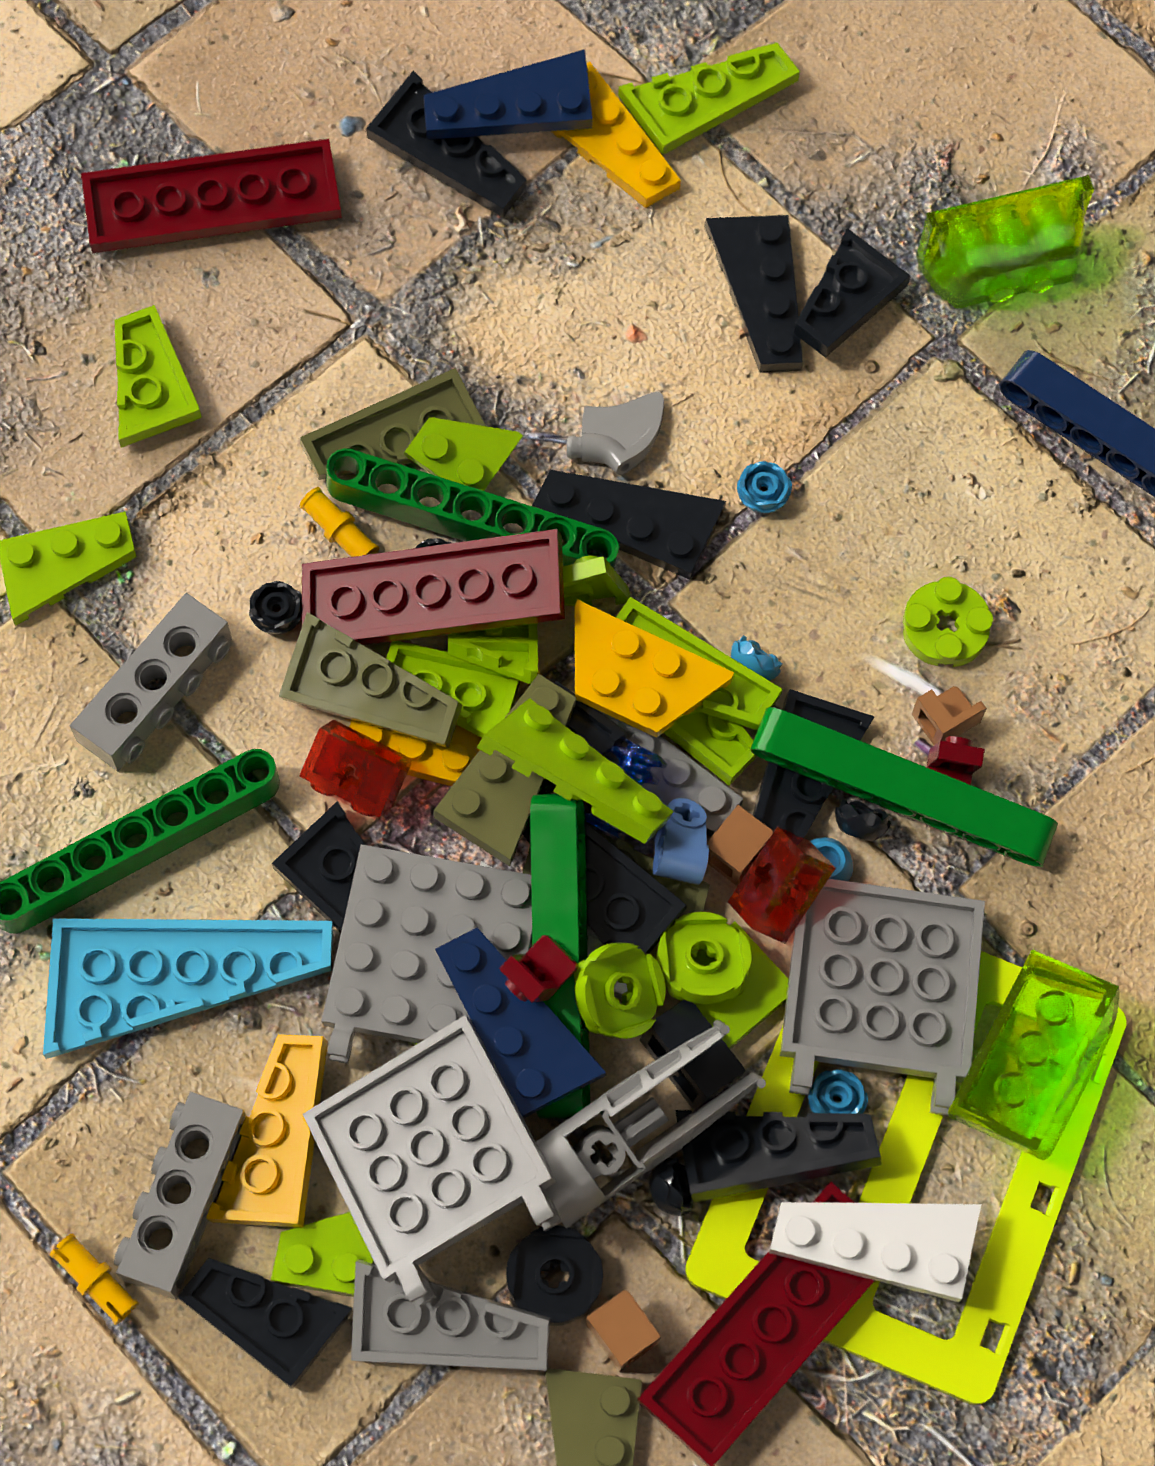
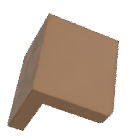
M953 686L938 696L931 689L918 697L912 711V716L932 744L935 745L940 740L945 741V738L948 736L958 737L980 724L987 708L982 701L971 706L960 689Z
M737 805L707 841L709 846L707 864L738 887L748 875L751 862L771 839L772 830L741 806Z
M623 1290L586 1317L587 1327L619 1372L658 1345L661 1338L627 1290Z

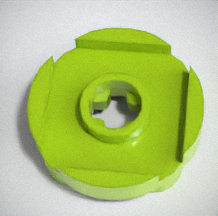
M943 577L938 582H931L920 587L909 598L902 621L904 641L910 651L927 664L938 666L941 663L945 665L953 664V667L963 666L973 661L983 651L989 638L993 616L985 600L974 589L960 583L956 578ZM944 615L955 619L954 625L957 630L954 632L949 628L943 631L937 628L940 621L938 617Z
M711 912L688 913L675 920V924L661 936L656 960L664 975L668 993L677 1000H687L699 1004L718 1003L737 996L747 978L751 965V948L744 933L740 929L738 933L734 927L727 924L728 919ZM703 949L706 950L708 957H715L716 962H711L709 966H702L692 958L697 956L698 950Z
M610 943L595 949L586 960L578 963V969L574 972L576 1003L580 1015L590 1032L602 1034L610 1038L629 1039L642 1035L652 1027L656 1020L651 1019L656 1013L657 1006H663L666 986L662 969L651 954H645L641 949L637 948L639 946L631 943ZM617 981L627 985V992L622 994V1003H619V1000L614 996V986Z

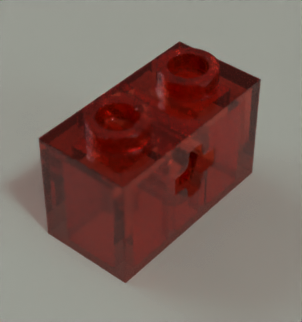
M333 719L319 728L299 777L311 782V788L318 793L326 796L336 795L350 802V807L362 815L380 817L393 807L413 759Z
M777 826L728 900V903L752 930L786 944L836 867L810 841Z

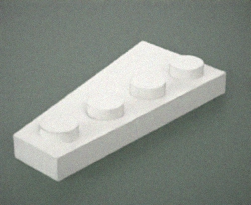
M781 1202L769 1253L960 1302L963 1296L981 1204Z

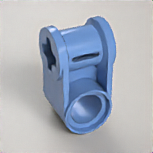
M684 798L673 799L667 807L674 812L665 826L655 836L653 874L699 885L703 880L709 857L706 834L707 815L705 810L692 800Z

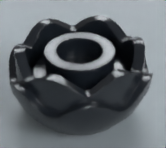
M282 581L266 583L252 593L249 616L254 625L265 633H287L294 629L302 619V595L298 590ZM280 607L281 610L279 612H274L273 608Z
M842 799L840 806L835 809L836 822L840 831L859 839L875 841L882 837L891 825L890 815L886 814L885 810L881 808L870 809L861 801H853L848 804L847 800Z
M668 1158L653 1168L649 1176L650 1192L655 1204L661 1211L674 1216H683L689 1214L694 1208L686 1166L678 1163V1158Z

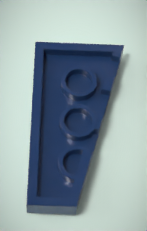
M585 49L425 94L424 109L427 140L592 129V111Z
M477 927L435 948L469 1018L523 1119L607 1076L605 1070L543 1001L532 1003L528 999L527 1002H524L508 989L505 984L508 978L499 970L506 959Z

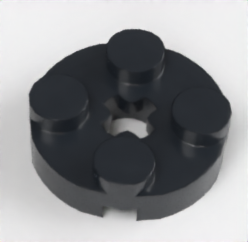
M555 1225L547 1231L540 1227L531 1232L529 1236L523 1238L509 1256L506 1268L508 1292L516 1308L550 1318V1326L569 1324L576 1319L586 1316L600 1295L603 1282L601 1258L597 1251L594 1250L592 1244L578 1231ZM551 1263H559L561 1272L569 1274L568 1281L560 1282L558 1288H550L548 1281L540 1277L541 1271H549Z

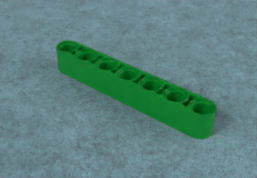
M344 448L337 450L327 460V490L334 499L463 541L516 535L507 532L503 528V526L510 523L522 527L524 531L518 534L558 529L562 535V540L565 542V545L562 546L563 567L574 564L581 557L588 556L587 552L591 550L603 552L607 556L606 560L613 568L615 567L619 544L616 537L605 529L353 449ZM341 471H351L356 477L351 480H342L336 474ZM383 484H392L398 490L387 494L379 491L378 487ZM426 497H433L440 504L434 507H426L420 503V500ZM472 510L478 512L482 517L472 521L464 518L461 514L464 511Z
M766 708L750 748L754 755L766 761L1027 865L1043 867L1058 826L1056 820L1042 813L781 709Z
M262 749L245 751L1 881L0 928L8 933L18 934L270 800L276 795L280 784L274 758ZM257 769L269 772L267 777L260 782H251L246 779L249 773ZM225 791L228 793L227 798L221 803L211 804L206 802V799L212 792ZM183 812L188 815L186 820L180 825L170 826L166 824V820L173 813ZM144 834L147 836L145 842L139 847L129 848L125 846L127 839L132 835ZM93 856H103L106 858L104 864L98 869L87 870L84 868L87 860ZM55 877L64 879L62 887L52 893L43 891L45 883ZM11 900L22 901V906L16 913L11 915L1 914L2 908L7 902Z
M558 794L533 795L530 805L532 946L541 936L550 935L578 964L588 958L584 801L574 799L569 801ZM573 973L548 1001L543 1002L590 1054L589 1030L577 1007L575 997L576 982ZM590 1084L537 1111L538 1118H571L590 1104Z

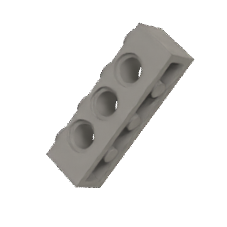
M185 593L69 725L76 741L117 772L126 762L128 764L134 762L145 747L144 741L155 728L160 730L169 722L174 713V706L184 695L190 696L196 691L202 682V674L212 662L218 663L226 656L231 647L232 640L228 622L191 595ZM182 646H192L195 648L188 656L179 657L174 655L175 651ZM153 679L166 680V683L160 689L148 690L145 688ZM125 712L137 713L136 718L130 723L120 724L116 722L117 718Z
M191 1091L185 1104L181 1102L177 1104L170 1120L169 1129L174 1130L168 1147L161 1146L152 1164L151 1174L156 1176L149 1193L143 1191L136 1202L133 1219L137 1220L131 1237H124L121 1240L115 1254L114 1265L119 1266L116 1273L123 1281L177 1300L208 1223L206 1217L212 1202L216 1203L224 1183L221 1178L228 1161L232 1162L242 1136L239 1132L246 1117L244 1110ZM195 1139L207 1140L209 1142V1149L204 1156L198 1159H190L185 1156V1149L191 1141ZM179 1183L191 1186L190 1196L185 1202L181 1204L167 1202V1194L172 1186ZM160 1228L172 1230V1241L166 1248L162 1250L149 1248V1238L154 1231Z

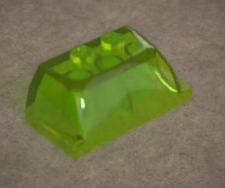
M1089 175L927 213L916 254V260L922 274L934 291L955 308H963L988 301L1000 303L1008 300L1013 295L1026 292L1033 294L1042 293L1052 286L1073 281L1076 277L1085 245L1084 216L1094 191Z
M1031 950L948 1110L949 1118L1042 1161L1051 1156L1112 1035L1118 1013L1119 986L1035 950Z

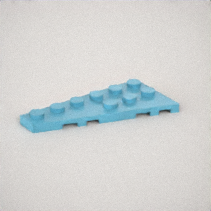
M53 918L43 1056L46 1059L332 971L333 922L299 920Z

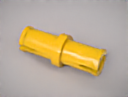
M319 487L312 489L303 497L299 504L300 508L306 511L324 530V537L329 542H336L351 557L378 553L379 546L373 543L354 524L355 517L348 511L342 512Z
M73 1233L67 1235L56 1245L58 1250L55 1248L50 1252L49 1255L78 1283L76 1288L82 1296L88 1294L112 1319L115 1325L121 1323L132 1313L130 1309L133 1310L138 1306L139 1302L133 1299L110 1274L112 1268L106 1262L100 1264L76 1239Z

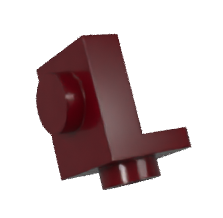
M948 736L945 738V741L940 740L929 750L927 768L971 785L972 774L983 765L985 749L973 747V741L970 739Z
M543 935L526 954L511 955L499 970L508 978L505 984L517 998L524 1002H527L529 999L532 1003L548 1001L578 969V964L550 935Z

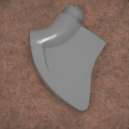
M652 392L616 406H584L581 437L569 436L567 438V457L569 459L582 458V462L606 464L617 475L627 473L644 459L659 435L663 419L664 396L660 392Z

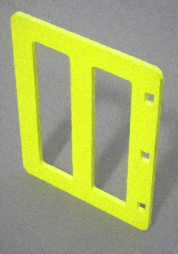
M981 951L974 1034L984 1007L992 1004L1057 1030L1062 1036V1041L954 1335L951 1339L945 1340L878 1312L873 1306V1299L880 1282L875 1280L823 1340L825 1343L972 1405L985 1403L995 1392L1126 1028L1125 1014L1118 1006ZM783 1026L762 1075L766 1085L763 1088H757L746 1116H763V1112H783V1117H797L805 1095L789 1093L794 1058L780 1056ZM1086 1052L1102 1057L1093 1081L1079 1074ZM814 1061L813 1075L819 1063L817 1061ZM907 1075L879 1147L882 1165L871 1168L858 1203L910 1204L943 1115L930 1113L934 1078ZM1038 1184L1054 1189L1045 1215L1030 1207ZM768 1188L712 1199L685 1266L686 1277L694 1287L726 1300L760 1262L746 1254L745 1245ZM988 1321L1004 1325L995 1353L980 1346Z

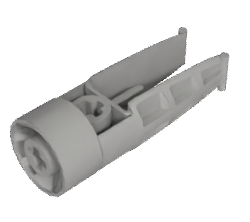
M715 1020L713 1023L714 1027L681 1044L637 1071L536 1141L557 1181L544 1190L555 1205L566 1228L690 1142L728 1112L756 1086L759 1088L765 1087L766 1081L757 1073L752 1072L635 1151L636 1154H633L630 1147L669 1121L653 1097L614 1124L609 1119V1116L612 1117L728 1034L730 1028L721 1020ZM600 1113L609 1127L594 1125L587 1128L581 1134L578 1143L572 1147L565 1136ZM601 1140L605 1145L613 1142V1145L607 1147L611 1154L606 1159L602 1160L599 1155H594L590 1158V1155L595 1153L592 1145L596 1141ZM626 1151L635 1165L600 1188L594 1179L599 1175H610L616 1172L624 1162Z

